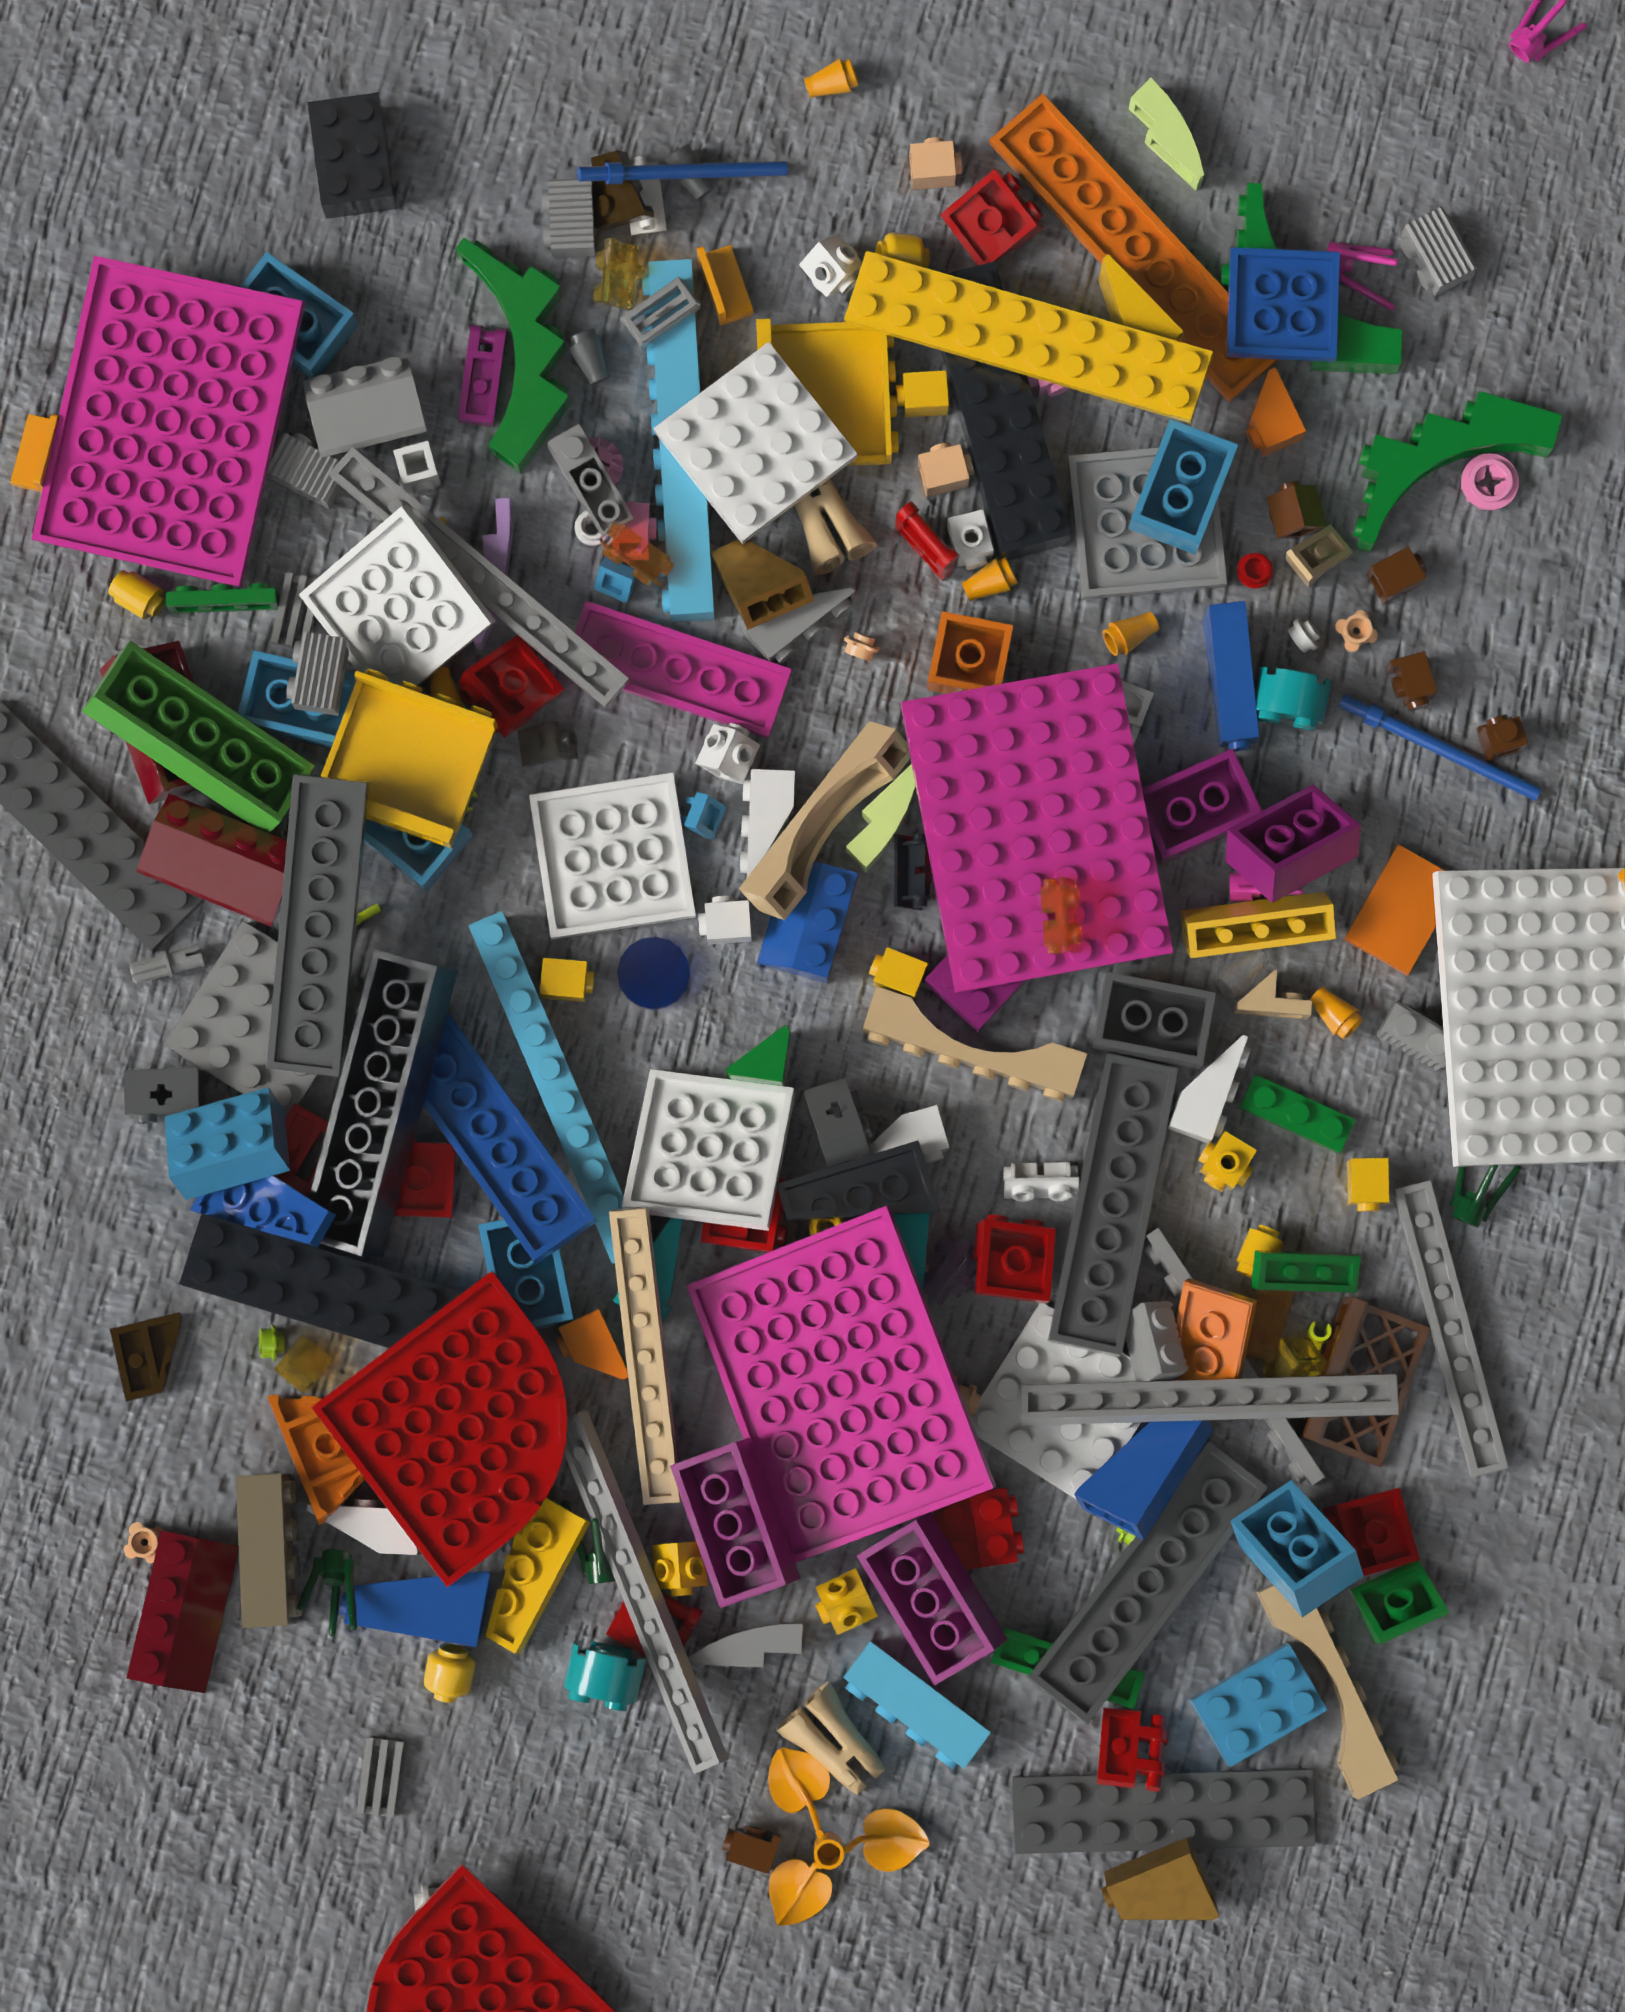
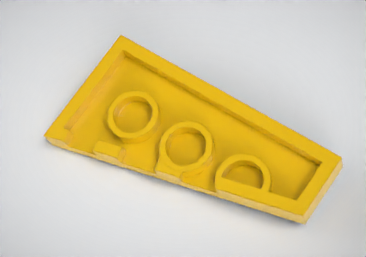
M546 1497L537 1513L514 1536L510 1555L507 1554L503 1567L505 1574L501 1588L497 1589L485 1637L509 1651L521 1655L590 1525V1521Z

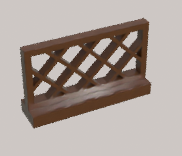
M1343 1297L1331 1329L1332 1333L1327 1340L1315 1377L1345 1376L1346 1371L1349 1376L1368 1375L1374 1371L1376 1375H1384L1381 1368L1398 1360L1403 1371L1401 1382L1397 1383L1399 1415H1389L1378 1422L1374 1415L1367 1416L1371 1425L1355 1433L1347 1416L1303 1417L1299 1419L1295 1433L1303 1440L1314 1442L1371 1465L1382 1467L1430 1328L1367 1304V1302L1358 1298ZM1367 1313L1379 1317L1384 1328V1332L1370 1339L1367 1338L1362 1327ZM1388 1321L1398 1325L1391 1328ZM1403 1328L1418 1332L1413 1347L1401 1352L1393 1333ZM1358 1337H1360L1362 1342L1356 1345ZM1388 1337L1395 1356L1378 1363L1370 1344ZM1365 1348L1372 1367L1355 1374L1350 1363L1352 1354L1359 1349ZM1410 1355L1408 1362L1406 1363L1404 1357ZM1340 1417L1348 1436L1336 1442L1323 1438L1328 1422ZM1383 1425H1385L1384 1430H1383V1433H1382L1381 1430H1380V1427L1383 1426ZM1374 1430L1379 1442L1374 1457L1363 1453L1356 1439ZM1351 1441V1444L1354 1449L1344 1446L1343 1444Z

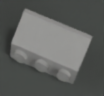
M408 355L390 357L381 362L365 366H354L345 371L329 375H318L313 379L303 381L306 401L321 458L347 452L352 447L359 449L427 432L419 393Z

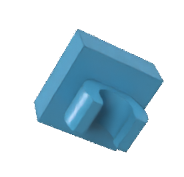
M605 556L599 566L594 590L627 604L632 595L638 573L637 563L633 562L629 567L620 563L619 559Z
M697 792L695 798L687 797L684 802L689 804L691 809L688 817L680 815L681 823L701 837L714 840L727 806L710 795Z

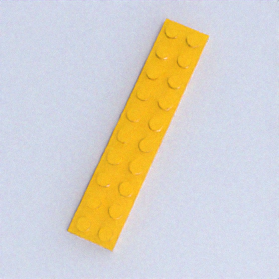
M869 251L865 253L844 317L845 322L1190 424L1192 423L1213 358V351Z

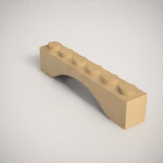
M869 721L739 887V890L758 911L786 920L806 894L813 863L832 830L859 802L878 788L894 780L909 761L908 743L895 728Z
M877 986L862 1033L869 1034L867 1040L873 1043L889 1046L891 1041L903 1045V1052L921 1058L924 1057L925 1053L939 1057L937 1062L942 1065L958 1069L959 1065L963 1064L974 1068L973 1074L982 1078L994 1080L995 1075L1009 1079L1008 1085L1011 1087L1029 1091L1030 1086L1044 1090V1097L1058 1102H1064L1065 1097L1073 1098L1087 1053L1053 1042L1036 1049L1015 1053L990 1052L972 1048L953 1040L937 1029L921 1013L911 997Z
M1273 1584L1257 1591L1256 1593L1271 1625L1289 1634L1304 1645L1320 1662L1332 1682L1339 1702L1342 1721L1341 1747L1337 1764L1352 1796L1360 1799L1398 1781L1394 1772L1400 1769L1398 1762L1390 1748L1385 1751L1378 1738L1383 1735V1731L1375 1715L1368 1716L1362 1702L1367 1700L1359 1681L1355 1680L1352 1682L1346 1671V1668L1351 1666L1349 1659L1341 1645L1335 1647L1329 1635L1334 1632V1628L1326 1612L1319 1613L1316 1608L1302 1618Z

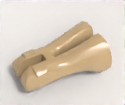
M828 479L815 489L818 496L811 498L809 494L794 505L806 534L810 562L815 576L827 574L844 562V556L821 514L822 512L828 516L833 524L849 561L859 559L877 547V543L869 531L856 520L847 508L831 479Z
M827 1681L804 1702V1706L835 1737L841 1745L840 1749L834 1746L821 1733L801 1707H798L789 1714L775 1730L782 1737L812 1755L843 1786L858 1796L867 1785L860 1778L856 1769L853 1770L849 1765L855 1757L861 1763L860 1766L875 1779L886 1769L873 1748L855 1728L845 1712L836 1690Z

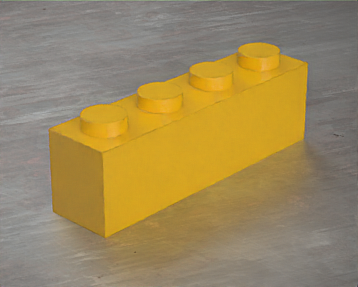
M1325 891L1285 896L1273 903L1268 899L1180 910L1183 945L1190 958L1336 939L1334 907Z

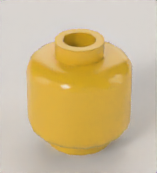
M888 233L883 241H878L876 245V254L924 268L929 266V248L924 247L922 239L917 234Z
M441 1644L439 1649L432 1651L428 1655L424 1686L434 1693L436 1700L452 1703L456 1701L457 1697L465 1696L471 1691L475 1660L468 1654V1649L456 1644Z

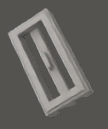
M677 277L624 314L620 319L623 325L628 328L632 337L636 339L640 348L643 349L701 307L682 279ZM678 289L681 291L679 296L635 326L633 323L635 319ZM686 301L689 302V304H687L682 309H680L672 316L667 318L665 321H663L655 328L647 332L645 335L641 334V332H643L651 325L659 321L661 318H663L668 313L676 309L678 306H680Z
M286 572L271 638L273 645L294 648L296 642L295 635L303 603L299 594L317 578L312 579L304 575L297 576ZM293 584H298L286 639L281 638ZM307 608L301 642L303 633H312L315 616L309 608Z
M366 1737L356 1813L395 1817L405 1741ZM374 1746H380L373 1805L367 1806ZM389 1747L395 1748L388 1806L383 1808L381 1807Z

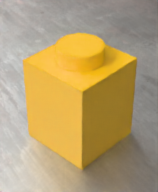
M946 370L903 373L902 385H896L897 407L904 406L905 418L948 415L949 402Z
M886 947L883 956L876 954L869 974L875 976L873 986L911 997L914 1001L928 963Z
M543 958L540 996L542 999L586 1002V993L593 994L595 972L589 971L587 961Z
M1351 1158L1347 1161L1348 1205H1357V1212L1380 1211V1205L1389 1203L1388 1158Z

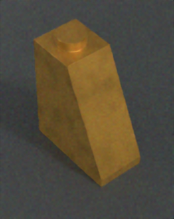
M736 540L711 551L719 577L747 630L814 601L803 570L749 540L744 544Z
M1187 1837L1104 1871L1106 1886L1101 1887L1103 1897L1109 1909L1116 1907L1121 1920H1214L1219 1918L1216 1899Z

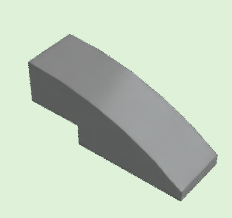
M803 1623L772 1624L728 1635L690 1655L689 1662L691 1665L763 1668L764 1652L802 1654Z

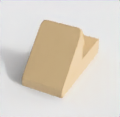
M1330 524L1286 552V561L1304 584L1310 587L1326 571L1346 560L1353 551Z
M1275 969L1234 1006V1014L1307 1020L1311 1016L1312 1001L1303 1000V994L1281 993V998H1275L1277 969Z

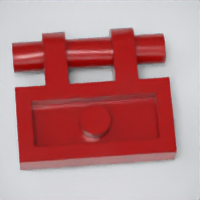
M1103 1707L1096 1784L1134 1788L1136 1774L1146 1776V1790L1152 1792L1160 1791L1161 1778L1166 1775V1764L1163 1762L1164 1746L1168 1744L1169 1732L1165 1730L1166 1717L1163 1715H1152L1151 1726L1146 1727L1140 1726L1141 1711ZM1138 1742L1149 1744L1148 1759L1137 1758Z

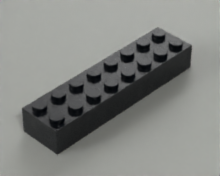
M995 261L948 273L955 277L1003 290ZM941 351L998 559L1001 560L1006 557L1009 561L1069 545L1072 534L1028 377Z
M377 949L373 951L309 1195L311 1199L336 1214L320 1242L321 1244L360 1256L382 1258L384 1256L456 982L457 970Z
M201 1213L179 1285L385 1348L392 1347L463 1293Z

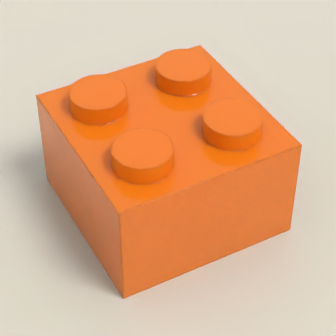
M942 611L927 690L947 694L1002 684L1013 625Z

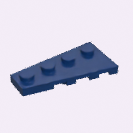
M275 1175L198 1196L190 1209L198 1214L203 1213L315 1247L319 1246L336 1216L335 1213Z

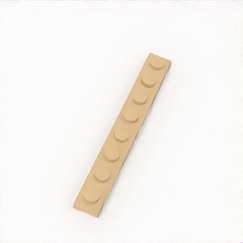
M649 1207L612 1209L609 1211L643 1505L677 1503L682 1499L670 1466L678 1463Z

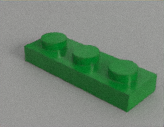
M252 583L248 585V589H234L232 585L218 584L213 585L212 590L198 591V588L195 586H178L175 592H166V607L171 614L278 610L280 601L277 590L270 588V585L266 583Z
M1256 1074L1253 1075L1238 1108L1337 1154L1341 1153L1355 1122L1353 1118Z
M1255 1250L1251 1287L1257 1290L1357 1293L1361 1256L1347 1253Z

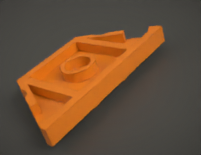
M276 1394L267 1396L318 1524H323L365 1478L311 1407L319 1402L320 1398L317 1396H302L301 1399L280 1398Z

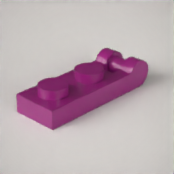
M471 324L457 418L458 423L494 427L508 329L496 327V331L485 330L482 325ZM481 344L493 345V351H480Z

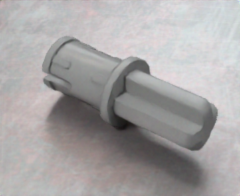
M198 943L194 946L169 953L163 950V955L134 962L130 965V972L134 983L140 984L165 976H169L172 979L174 978L173 974L197 967H204L205 964Z

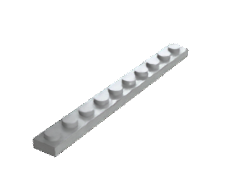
M352 447L330 471V478L383 522L401 506L408 505L485 608L603 707L607 708L630 682L626 675L355 448Z
M1397 1374L1021 1385L1022 1426L1399 1415Z
M587 1410L581 1411L567 1418L564 1454L591 1521L593 1518L599 1519L603 1551L693 1774H696L727 1761L729 1758Z

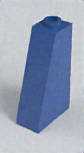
M1245 601L1208 605L1202 625L1219 748L1229 747V750L1233 748L1234 752L1251 749V744L1257 742L1259 730Z
M1209 1420L1148 1423L1076 1490L1074 1495L1081 1508L1145 1541L1213 1432Z
M479 1571L466 1573L449 1587L445 1586L439 1576L356 1585L354 1588L357 1626L478 1647L480 1645L493 1572ZM343 1592L339 1614L345 1615L344 1624H350L347 1593Z

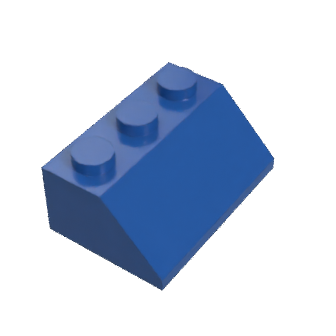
M814 862L808 879L807 892L786 920L774 916L770 917L757 964L827 984L856 887L858 873Z

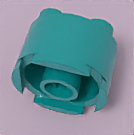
M1260 667L1255 690L1257 720L1259 722L1278 725L1280 719L1294 721L1293 728L1314 731L1317 724H1324L1332 683L1331 679L1325 678L1323 684L1317 683L1318 675L1277 668L1274 675L1267 674L1268 667Z
M582 1640L573 1641L563 1686L569 1690V1699L583 1703H590L591 1698L605 1701V1707L618 1711H627L629 1704L637 1702L646 1662L645 1655L640 1653L637 1660L631 1658L633 1650L591 1641L590 1648H581Z

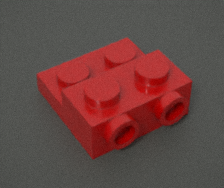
M993 169L940 214L978 266L994 261L995 263L999 262L1013 249L1018 250L1044 228L1039 221L1043 217V213L1031 199L1027 202L1023 200L1018 193L1022 186L1010 171L1004 174L1000 170Z
M516 635L464 671L458 683L460 686L459 693L463 701L469 706L476 705L492 713L491 718L495 719L498 726L495 733L499 732L503 738H506L529 722L536 712L555 700L564 691V687L519 635Z
M779 1178L778 1183L786 1180L783 1178ZM778 1189L769 1231L703 1222L700 1242L760 1253H769L778 1249V1247H784L787 1242L788 1226L782 1225L784 1209Z
M987 1215V1219L976 1224L974 1260H977L975 1294L1045 1304L1050 1302L1056 1229L1044 1227V1222L1039 1220H1022V1224L1009 1222V1217L1003 1215Z
M1007 1488L988 1490L934 1510L935 1520L966 1570L1018 1562L1017 1554H1024L1021 1532H1013L1011 1517L1018 1516L1015 1494L1008 1495Z
M1400 1488L1390 1489L1322 1508L1324 1516L1356 1550L1363 1576L1420 1560Z

